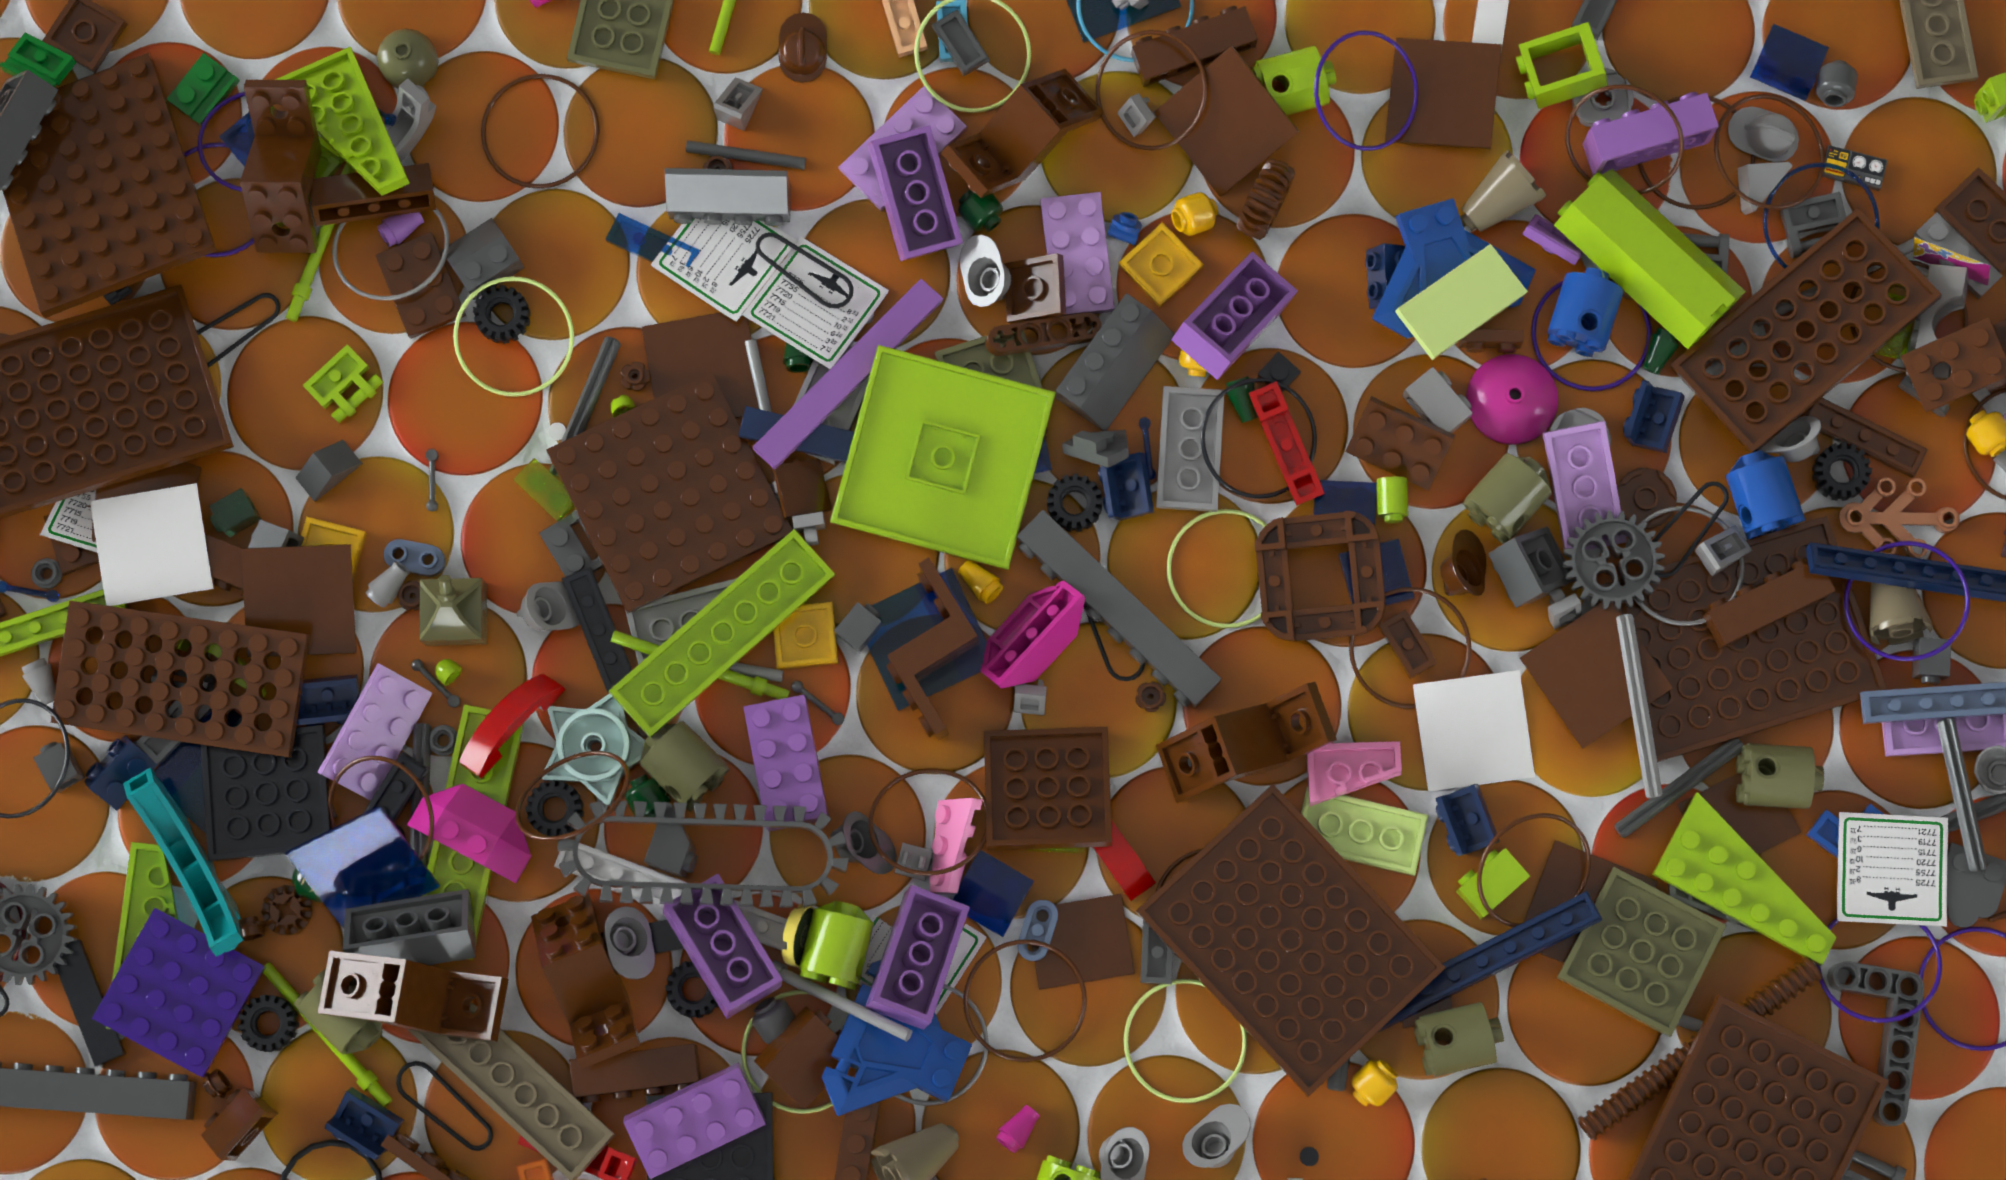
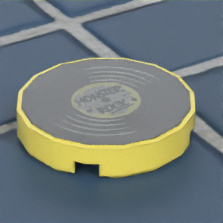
M799 904L798 908H794L786 921L782 938L783 942H787V950L782 949V957L787 965L800 966L814 910L812 906L803 908V904Z

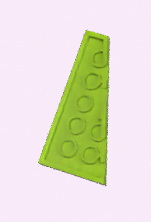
M351 46L275 79L307 81L318 135L381 196L410 184Z
M1696 792L1652 875L1793 952L1810 958L1817 965H1823L1837 937L1713 807Z
M131 842L112 982L154 908L179 920L167 858L159 845Z

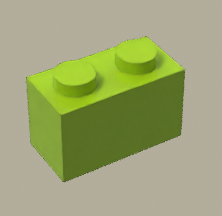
M1506 848L1500 853L1496 849L1492 850L1484 863L1482 890L1489 907L1493 910L1530 877ZM1471 869L1458 880L1461 887L1456 890V893L1481 920L1488 912L1479 897L1477 873Z

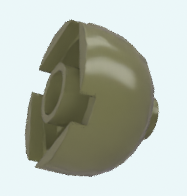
M405 28L393 31L381 42L377 53L381 74L396 89H399V85L407 78L415 85L423 87L437 72L439 63L437 50L430 39L417 30Z

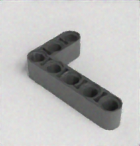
M1841 962L1833 965L1827 973V981L1834 990L1887 999L1885 1018L1895 1017L1899 1010L1907 1013L1923 1001V980L1913 972L1855 962ZM1840 968L1847 969L1851 975V980L1847 985L1839 982L1837 978ZM1872 973L1877 974L1882 980L1879 990H1874L1869 985V977ZM1903 979L1909 980L1913 985V991L1910 996L1903 994L1900 989V983ZM1921 1010L1909 1017V1022L1905 1027L1900 1026L1897 1021L1884 1023L1877 1075L1887 1079L1888 1075L1894 1072L1900 1078V1086L1896 1090L1887 1084L1872 1115L1874 1120L1884 1127L1898 1126L1905 1121L1907 1116ZM1895 1041L1901 1042L1904 1046L1905 1052L1901 1058L1895 1057L1892 1053L1891 1047ZM1888 1103L1892 1104L1896 1109V1116L1892 1121L1887 1120L1883 1115V1108Z

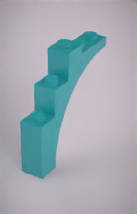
M148 768L123 783L127 799L155 838L177 875L198 916L211 951L216 957L224 952L232 951L240 942L244 941L238 923L241 917L237 903L218 879L213 862L208 861L207 853L193 835L190 821L153 770Z

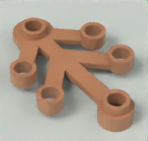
M1882 478L1876 483L1875 490L1861 503L1852 502L1846 504L1840 510L1838 516L1839 523L1845 531L1849 533L1860 532L1876 549L1881 547L1883 543L1890 544L1894 541L1890 538L1883 539L1871 525H1883L1899 542L1914 541L1927 544L1922 539H1915L1902 525L1934 526L1940 533H1950L1958 527L1960 522L1958 512L1950 507L1941 508L1936 513L1901 512L1914 498H1919L1926 492V483L1920 478L1912 479L1906 485V490L1883 512H1870L1882 498L1889 497L1896 489L1895 482L1892 479ZM1881 483H1887L1890 486V492H1883L1880 488ZM1913 483L1920 485V493L1912 491L1911 485ZM1852 512L1860 516L1859 522H1853L1850 519ZM1944 514H1949L1952 517V524H1946L1943 521ZM1904 546L1907 549L1908 555L1913 558L1923 557L1928 550L1922 548V553L1917 554L1913 551L1912 546ZM1892 547L1891 552L1886 554H1895L1897 547Z

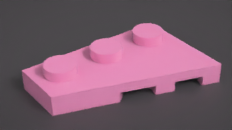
M1400 741L1330 743L1308 753L1309 807L1401 775Z
M983 799L938 800V807L935 812L936 829L935 838L932 843L933 862L931 871L949 868L967 858L964 852L965 844L968 837L973 838L976 827L971 825L974 811L981 809ZM965 865L945 874L929 876L930 892L936 894H957Z

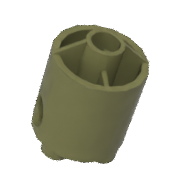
M1505 453L1468 494L1463 505L1470 511L1468 516L1474 523L1480 527L1486 524L1492 529L1491 534L1504 544L1517 534L1552 495L1546 471L1538 462L1531 457H1515Z
M684 721L665 725L651 738L648 736L644 741L640 766L678 803H687L686 808L690 812L693 811V804L701 803L703 800L702 796L708 789L713 792L724 781L723 777L730 770L727 763Z
M1748 743L1743 745L1742 754L1737 755L1736 773H1742L1741 784H1738L1736 788L1737 803H1744L1747 806L1808 809L1811 806L1814 791H1822L1824 768L1823 766H1815V756L1812 747Z
M324 969L314 978L313 983L315 986L311 991H306L300 995L294 1002V1005L342 1055L368 1049L382 1035L383 1023L318 1013L326 971ZM355 978L349 984L350 994L355 991L357 986Z
M1482 1002L1419 1016V1020H1415L1414 1034L1418 1046L1424 1045L1425 1049L1423 1050L1424 1057H1422V1063L1426 1076L1433 1075L1437 1077L1497 1062L1495 1043L1504 1042V1035L1499 1018L1488 1019ZM1437 1041H1445L1449 1045L1442 1046Z

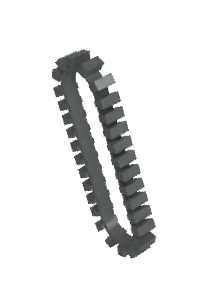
M602 801L589 804L594 819L585 824L577 812H575L567 820V824L579 830L603 815ZM621 801L615 809V816H608L599 824L609 822L806 829L817 835L823 842L827 852V864L821 877L805 886L602 881L589 875L583 869L578 859L579 842L586 831L576 835L575 840L569 838L559 840L557 851H573L574 860L559 863V867L564 878L576 870L583 877L574 887V891L585 898L591 884L600 886L602 891L599 902L613 903L611 887L622 888L619 903H633L631 888H643L639 904H653L651 889H663L659 904H673L671 889H682L679 905H693L691 890H702L699 905L712 906L711 890L722 891L719 906H733L731 891H742L739 906L752 907V891L762 892L759 907H772L771 892H782L779 908H792L791 893H802L803 908L817 904L812 889L818 885L822 887L828 897L837 889L839 884L829 879L827 875L830 869L845 873L849 859L833 858L832 848L845 846L847 842L842 831L830 839L822 831L832 819L823 812H820L815 825L803 822L806 807L793 806L792 814L794 821H784L787 806H773L774 821H763L767 805H753L754 820H744L747 805L734 804V820L724 819L727 804H713L715 819H704L706 803H694L695 818H684L687 803L674 802L675 818H664L667 802H654L655 817H644L647 802L634 801L635 817L624 816L627 801Z

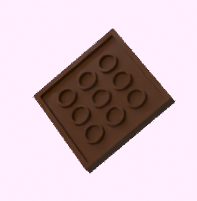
M1108 727L984 731L987 850L1112 846Z

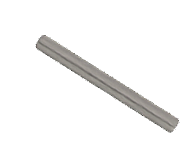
M1623 614L1617 616L1616 620L1645 796L1647 798H1656L1662 796L1663 793L1634 618L1632 614Z

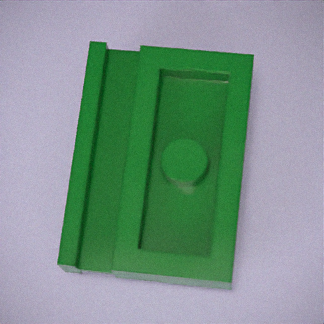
M25 32L8 53V59L0 63V67L11 76L29 70L55 87L60 85L76 62L71 55Z
M203 53L168 96L167 101L202 126L210 111L228 97L240 80Z

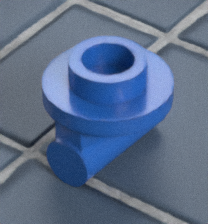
M1121 212V214L1113 216L1107 235L1136 245L1142 224L1138 221L1136 215L1129 212Z

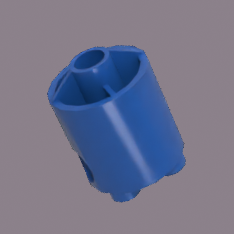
M1586 268L1585 273H1566L1547 331L1549 335L1547 341L1550 344L1564 347L1565 345L1574 347L1577 354L1586 357H1593L1594 352L1605 351L1624 292L1619 285L1608 280L1610 275L1607 272L1596 268Z
M1762 450L1740 457L1730 472L1725 475L1747 540L1763 536L1765 532L1772 531L1773 533L1806 521L1784 456L1774 457L1763 453Z

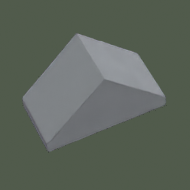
M735 77L714 103L713 109L717 120L745 131L763 88Z
M1790 162L1746 164L1737 169L1739 190L1753 200L1762 203L1793 165ZM1740 197L1741 212L1747 215L1757 210L1758 206Z
M1736 525L1699 544L1695 553L1712 577L1753 550Z

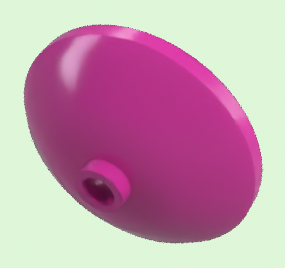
M1517 354L1501 355L1485 362L1472 376L1466 393V399L1472 406L1470 409L1472 412L1470 419L1475 427L1487 438L1506 445L1524 444L1541 436L1553 422L1558 408V391L1550 373L1537 361ZM1512 390L1518 391L1520 398L1517 400L1512 399L1509 392Z

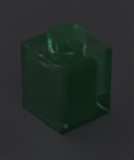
M242 488L209 505L213 513L209 517L218 533L223 531L229 537L262 520L248 493Z

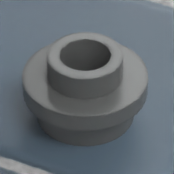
M50 558L37 561L31 570L33 582L43 589L56 587L63 576L59 563ZM51 569L52 576L49 579H44V571Z
M448 725L435 727L430 732L429 748L440 756L452 754L458 733ZM448 736L449 743L446 746H440V737Z

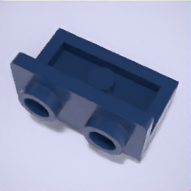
M1383 243L1366 251L1367 296L1370 309L1377 308L1405 246Z
M1642 380L1640 388H1637L1633 395L1634 406L1631 416L1627 417L1624 423V437L1632 446L1667 453L1685 398L1683 393L1653 387L1649 381Z
M1145 453L1129 454L1127 459L1109 468L1100 465L1098 475L1105 493L1103 506L1109 518L1122 521L1154 513Z
M357 674L305 679L303 681L297 725L306 724L307 727L324 725L325 722L337 721V724L344 725L360 696Z
M127 735L121 740L118 738L112 742L107 749V756L100 763L96 762L89 768L86 773L87 778L84 781L91 791L116 811L127 800L123 783L146 769L151 768L154 770L157 766Z
M1473 784L1436 798L1437 816L1442 823H1445L1448 831V845L1453 852H1456L1457 856L1468 855L1486 848L1496 836V829L1478 784Z
M351 1087L346 1091L335 1115L327 1121L325 1129L330 1131L338 1140L346 1141L357 1148L362 1155L378 1160L388 1151L381 1146L387 1135H397L404 1119Z

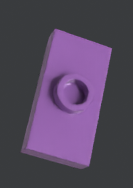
M1536 214L1522 234L1541 245L1546 252L1556 254L1573 265L1577 263L1583 253L1553 223Z

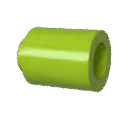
M1396 476L1378 478L1376 480L1378 517L1384 518L1385 523L1403 522V517L1409 515L1407 478Z

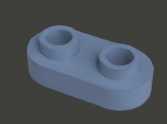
M396 539L388 543L384 550V560L390 567L395 561H398L411 574L434 577L439 575L446 565L444 553L438 547L429 544ZM402 549L404 551L403 557L395 559V551ZM427 555L434 557V561L430 565L424 564V558Z
M1048 900L1033 902L1028 908L1018 940H1036L1050 945L1058 921V911L1055 905ZM1044 910L1048 913L1047 921L1040 922L1036 916L1039 911ZM1027 944L1018 945L1020 955L1032 962L1043 959L1048 952L1047 948L1039 946L1037 951L1031 952L1028 950Z

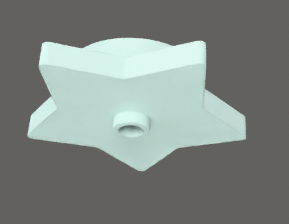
M610 693L587 709L556 706L548 708L556 746L545 769L571 755L591 751L590 748L594 742L601 743L600 751L610 752L622 758L626 762L628 769L640 763L645 740L628 727L625 710ZM601 755L585 756L556 767L543 776L542 779L544 781L581 782L603 803L611 806L623 777L624 768L617 760L611 757Z

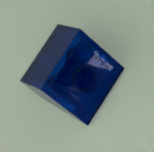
M980 850L964 876L958 893L955 894L953 900L970 906L967 914L968 918L1004 937L1033 888L1034 881Z

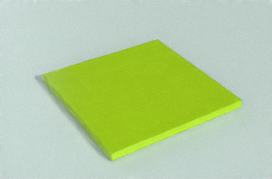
M878 345L830 523L1008 570L1056 392Z

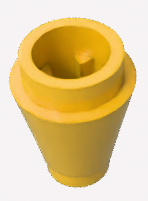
M972 560L966 561L958 571L978 601H984L986 604H989L1003 590L1000 578Z

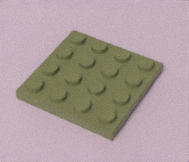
M1613 867L1594 903L1602 917V921L1579 933L1557 979L1671 1037L1727 925Z

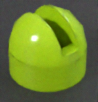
M620 395L619 398H614L611 402L613 418L636 408L632 398L627 395Z
M451 659L439 661L435 668L436 677L444 686L454 682L462 672V668Z

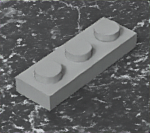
M1938 212L1913 235L1923 241L1990 265L1988 286L1969 279L1968 290L1978 299L2002 277Z

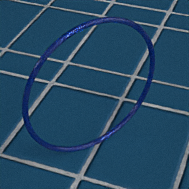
M1811 163L1793 169L1782 178L1769 194L1766 204H1771L1778 188L1792 175L1809 168H1832L1848 174L1863 187L1874 209L1875 226L1880 229L1878 206L1869 187L1852 171L1831 163ZM1764 208L1763 231L1766 243L1774 258L1785 269L1788 265L1778 256L1771 243L1767 223L1769 209Z

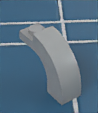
M408 78L399 85L397 105L385 123L401 162L420 141L436 111V105L430 101V97L425 89L420 85H415Z

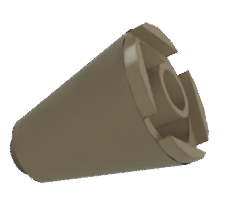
M1507 150L1501 155L1461 208L1465 214L1460 218L1471 231L1477 228L1481 232L1541 201L1547 195L1541 187L1538 188L1535 184V179L1519 160Z
M1871 582L1869 634L1873 643L1881 645L1880 639L1888 640L1889 645L1908 643L1924 637L1923 631L1925 629H1928L1929 632L1933 630L1931 618L1916 589Z
M936 1124L875 1148L871 1151V1155H875L871 1160V1165L879 1180H931L958 1150L959 1135L951 1125Z

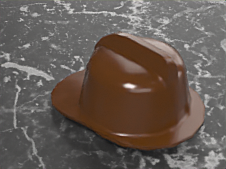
M803 12L787 18L781 26L779 33V63L784 74L791 80L801 83L812 81L819 77L825 69L827 33L824 24L818 17Z
M1467 529L1460 530L1455 535L1452 553L1440 565L1445 594L1448 596L1456 594L1465 595L1468 593L1480 596L1485 590L1486 553L1480 539Z

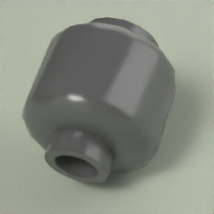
M1836 60L1823 65L1819 70L1816 86L1818 98L1830 107H1841L1852 101L1856 93L1857 71L1842 60Z
M770 997L753 1009L755 1014L752 1017V1025L762 1040L770 1044L784 1032L796 1016L785 1000H776L774 997Z

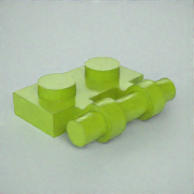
M347 344L302 386L324 409L335 401L339 408L331 416L340 423L347 416L351 417L357 412L355 409L367 397L371 399L377 393L375 390L384 382L376 374L367 382L361 377L370 367ZM355 383L359 389L345 400L341 394Z

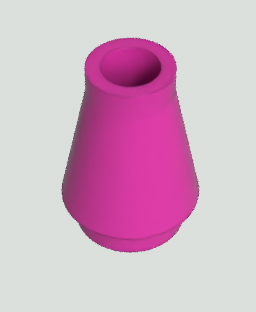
M1025 1105L1022 1110L998 1129L1000 1133L996 1139L1005 1148L1016 1153L1019 1148H1024L1040 1115L1034 1109Z

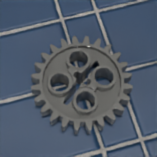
M1608 510L1606 519H1602L1599 513H1595V523L1592 524L1585 518L1583 520L1585 530L1579 527L1574 528L1573 532L1578 539L1568 537L1567 543L1573 549H1564L1563 555L1570 557L1571 560L1563 562V567L1570 568L1572 571L1565 578L1566 580L1575 579L1576 582L1571 590L1574 591L1581 588L1583 590L1580 596L1581 600L1587 596L1592 597V607L1598 601H1602L1604 611H1606L1610 603H1613L1615 610L1619 611L1621 602H1625L1626 606L1631 609L1633 607V598L1642 603L1645 600L1642 592L1650 595L1654 592L1649 583L1659 584L1661 580L1654 573H1661L1664 570V567L1656 564V562L1663 560L1665 554L1656 553L1655 551L1661 547L1662 542L1651 541L1656 531L1646 533L1644 529L1647 522L1645 521L1639 526L1636 525V515H1633L1627 521L1625 520L1624 511L1620 512L1618 518H1614L1611 510ZM1603 535L1608 537L1614 559L1620 558L1617 569L1625 582V586L1619 584L1614 564L1607 563L1610 553L1602 539ZM1617 535H1626L1630 539L1631 545L1627 548H1621L1617 546L1614 538ZM1588 545H1596L1600 548L1602 555L1598 558H1591L1586 554L1585 548ZM1629 563H1635L1640 566L1642 574L1638 577H1632L1626 572L1625 567ZM1601 573L1608 574L1612 578L1613 583L1609 587H1602L1597 583L1596 576Z
M16 884L14 894L8 888H3L4 898H0V937L6 935L11 940L9 950L4 953L0 951V974L4 973L3 982L8 983L13 976L15 985H22L24 977H26L29 985L35 984L36 976L41 981H47L46 971L57 975L58 970L55 965L57 963L61 965L68 964L62 957L63 954L74 953L72 949L67 947L68 942L77 941V938L69 936V931L76 929L77 925L67 923V920L73 917L74 914L63 913L62 910L66 907L67 903L60 902L56 904L57 893H52L46 897L47 888L41 887L35 893V886L28 884L24 892L22 886ZM15 906H19L23 910V918L18 923L12 922L9 916L11 909ZM35 908L37 913L29 924L31 912ZM44 917H48L52 921V929L47 934L41 933L38 927L40 920ZM27 929V933L31 934V938L23 940V937L19 935V931ZM19 946H20V950H19V954H18L19 957H18V959H17L16 961H14V960H13V955H14V953H16V951L18 950V948H19ZM32 946H36L40 950V958L34 964L30 963L26 956L27 951Z

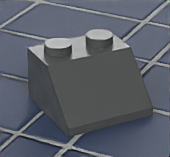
M492 218L451 243L446 257L469 294L489 281L502 277H511L525 268ZM500 283L491 285V286L485 288L484 290H485L486 292H488V291L491 290L490 287H492V286H495V287H496V286L499 285ZM482 290L481 292H479V293L473 298V300H476L477 297L479 298L480 296H482L481 293H482L484 290Z
M1548 526L1514 537L1488 553L1494 570L1499 574L1506 588L1507 595L1516 608L1532 603L1558 588L1561 589L1575 582V579L1566 580L1565 578L1571 570L1570 568L1563 567L1565 559Z
M670 803L666 805L664 818H675L674 808ZM657 824L644 862L650 867L685 879L688 872L692 874L696 867L698 856L695 855L696 849L685 825Z

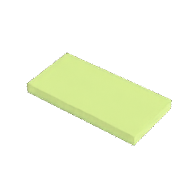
M1489 244L1397 308L1395 313L1433 360L1519 300L1528 291L1495 248Z
M1308 787L1306 788L1301 814L1344 860L1406 875H1416L1429 815L1346 795L1309 807Z

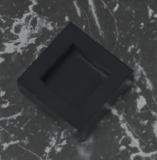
M1278 351L1259 371L1257 376L1281 382L1289 387L1300 375L1301 371Z

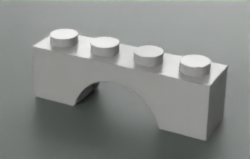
M1929 265L1928 275L1924 276L1942 294V297L1916 319V321H1920L1919 329L1913 330L1911 348L1917 349L1937 340L1935 330L1939 322L1949 313L1965 307L1969 284L1967 267ZM1940 363L1934 369V376L1938 380H1946L1952 373L1950 365L1946 363Z

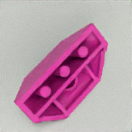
M1065 581L1028 595L987 640L984 661L980 671L1001 689L1036 681L1076 638L1085 597Z
M465 784L429 795L434 813L433 839L517 884L531 858V853L525 834L522 833L516 823L515 811ZM423 797L408 826L428 836L430 828L429 812Z

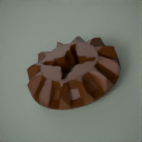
M283 885L272 889L268 896L264 898L261 913L265 924L273 932L281 935H292L301 931L308 924L312 914V905L310 899L296 892L295 886ZM291 900L290 908L298 915L297 917L286 915L281 920L282 912L275 905H286Z

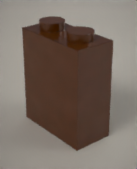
M807 1006L790 1022L784 1032L774 1039L754 1060L804 1110L825 1088L822 1080L825 1067L836 1069L839 1061L833 1058L831 1054L841 1033L840 1029L834 1033L828 1027L832 1021L819 1009L813 1013Z

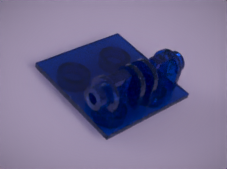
M1773 24L1750 78L1806 101L1810 90L1815 84L1816 76L1829 47Z

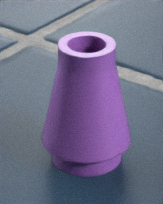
M419 212L395 215L383 219L382 224L378 225L377 229L389 247L394 244L398 246L418 226L423 224L424 220Z

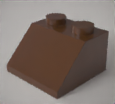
M251 1088L236 1089L227 1098L225 1103L228 1106L221 1114L216 1112L204 1125L206 1130L201 1136L221 1160L236 1161L278 1114Z

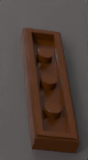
M1821 398L1812 405L1805 415L1813 416L1820 420L1821 430L1819 433L1840 443L1847 442V446L1851 444L1857 445L1856 449L1858 451L1862 449L1865 452L1864 455L1911 478L1916 475L1928 450L1824 398Z

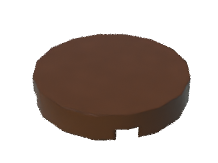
M1648 468L1636 469L1629 472L1618 484L1617 490L1621 511H1624L1625 520L1627 521L1633 515H1636V525L1659 510L1676 506L1677 492L1673 482L1663 472L1658 470L1655 471ZM1674 511L1651 519L1647 522L1645 529H1653L1662 525L1672 516Z

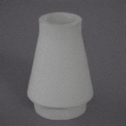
M395 561L391 567L368 584L367 596L381 607H386L388 603L392 604L405 578L410 573L409 570L400 562Z
M41 658L21 668L24 673L22 677L39 698L40 702L45 705L53 702L56 685L51 664H47L45 658Z

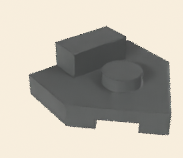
M1083 430L1073 435L1072 439L1062 443L1063 453L1107 468L1129 457L1126 430L1087 432Z

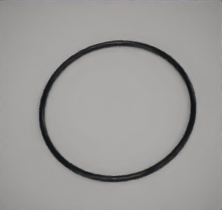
M1266 378L1242 380L1224 389L1207 409L1201 428V449L1205 463L1212 475L1231 492L1252 499L1275 497L1289 491V488L1286 486L1281 490L1268 494H1251L1237 490L1227 484L1216 473L1209 460L1205 444V431L1213 408L1225 394L1244 384H1271L1276 382ZM1278 382L1280 388L1291 393L1300 402L1308 415L1312 429V449L1309 457L1312 463L1317 446V431L1312 413L1299 394L1287 385Z
M20 698L8 700L0 704V709L11 704L30 703L48 711L59 724L64 737L65 761L63 770L56 786L41 803L21 813H0V818H20L42 808L54 797L67 773L70 759V743L67 730L55 711L44 703L33 699Z

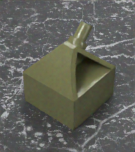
M442 575L438 579H420V641L425 646L487 644V583L482 578L451 579L449 575Z

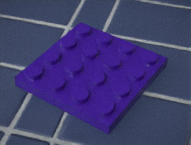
M154 908L92 1019L204 1078L266 966L234 949L216 957L209 948L204 933Z

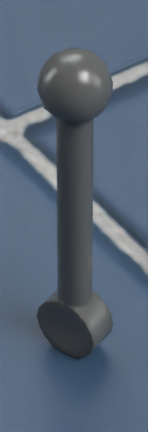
M429 449L426 452V458L429 461V501L426 504V508L428 511L433 512L438 508V503L435 501V461L438 459V453L434 449Z
M415 659L411 664L412 669L420 671L448 699L449 706L453 708L458 707L461 702L460 698L452 695L423 667L422 660Z
M796 680L792 683L791 688L794 692H800L802 695H805L807 699L829 715L835 725L843 724L844 716L841 713L832 711L807 691L801 681Z

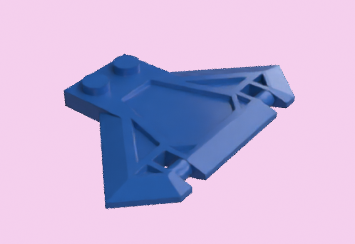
M1454 198L1395 216L1405 249L1373 314L1372 320L1407 339L1414 336L1395 313L1397 308L1489 245L1488 242L1464 230ZM1493 246L1527 290L1536 269ZM1523 297L1511 304L1509 308L1519 306Z
M881 960L870 964L867 971L868 975L873 978L876 977ZM862 984L854 1002L865 1007L872 986ZM935 1013L932 1022L924 1030L882 1015L912 1030L911 1038L907 1042L849 1014L831 1054L839 1062L836 1069L825 1067L822 1080L837 1116L916 1088L947 1102L952 1095L972 1044L942 1030ZM850 1067L857 1070L854 1078L847 1075Z

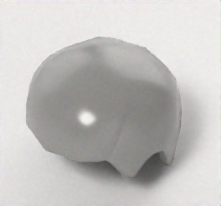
M2000 745L1988 747L1977 756L1974 774L1979 784L1987 792L1994 794L2006 793V747Z

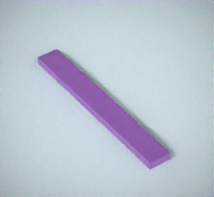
M920 279L753 446V450L776 470L870 375L878 345L896 349L943 302V298L924 280Z

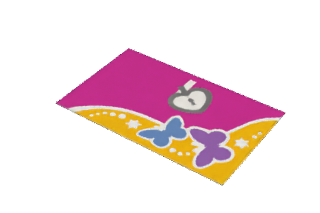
M1914 237L1913 258L1928 264L1967 267L1969 279L1988 286L1990 265Z

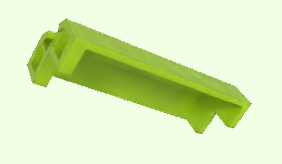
M1612 168L1603 174L1597 172L1587 183L1588 188L1574 202L1569 200L1558 211L1557 214L1561 217L1554 226L1601 270L1607 272L1615 283L1683 346L1689 349L1702 338L1719 318L1732 308L1746 291Z

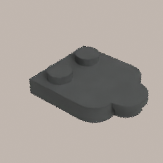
M1949 843L1947 851V916L1955 926L1966 928L1972 926L1978 918L1990 917L1997 911L2006 884V861L1985 854L1987 868L1971 872L1968 867L1964 846Z

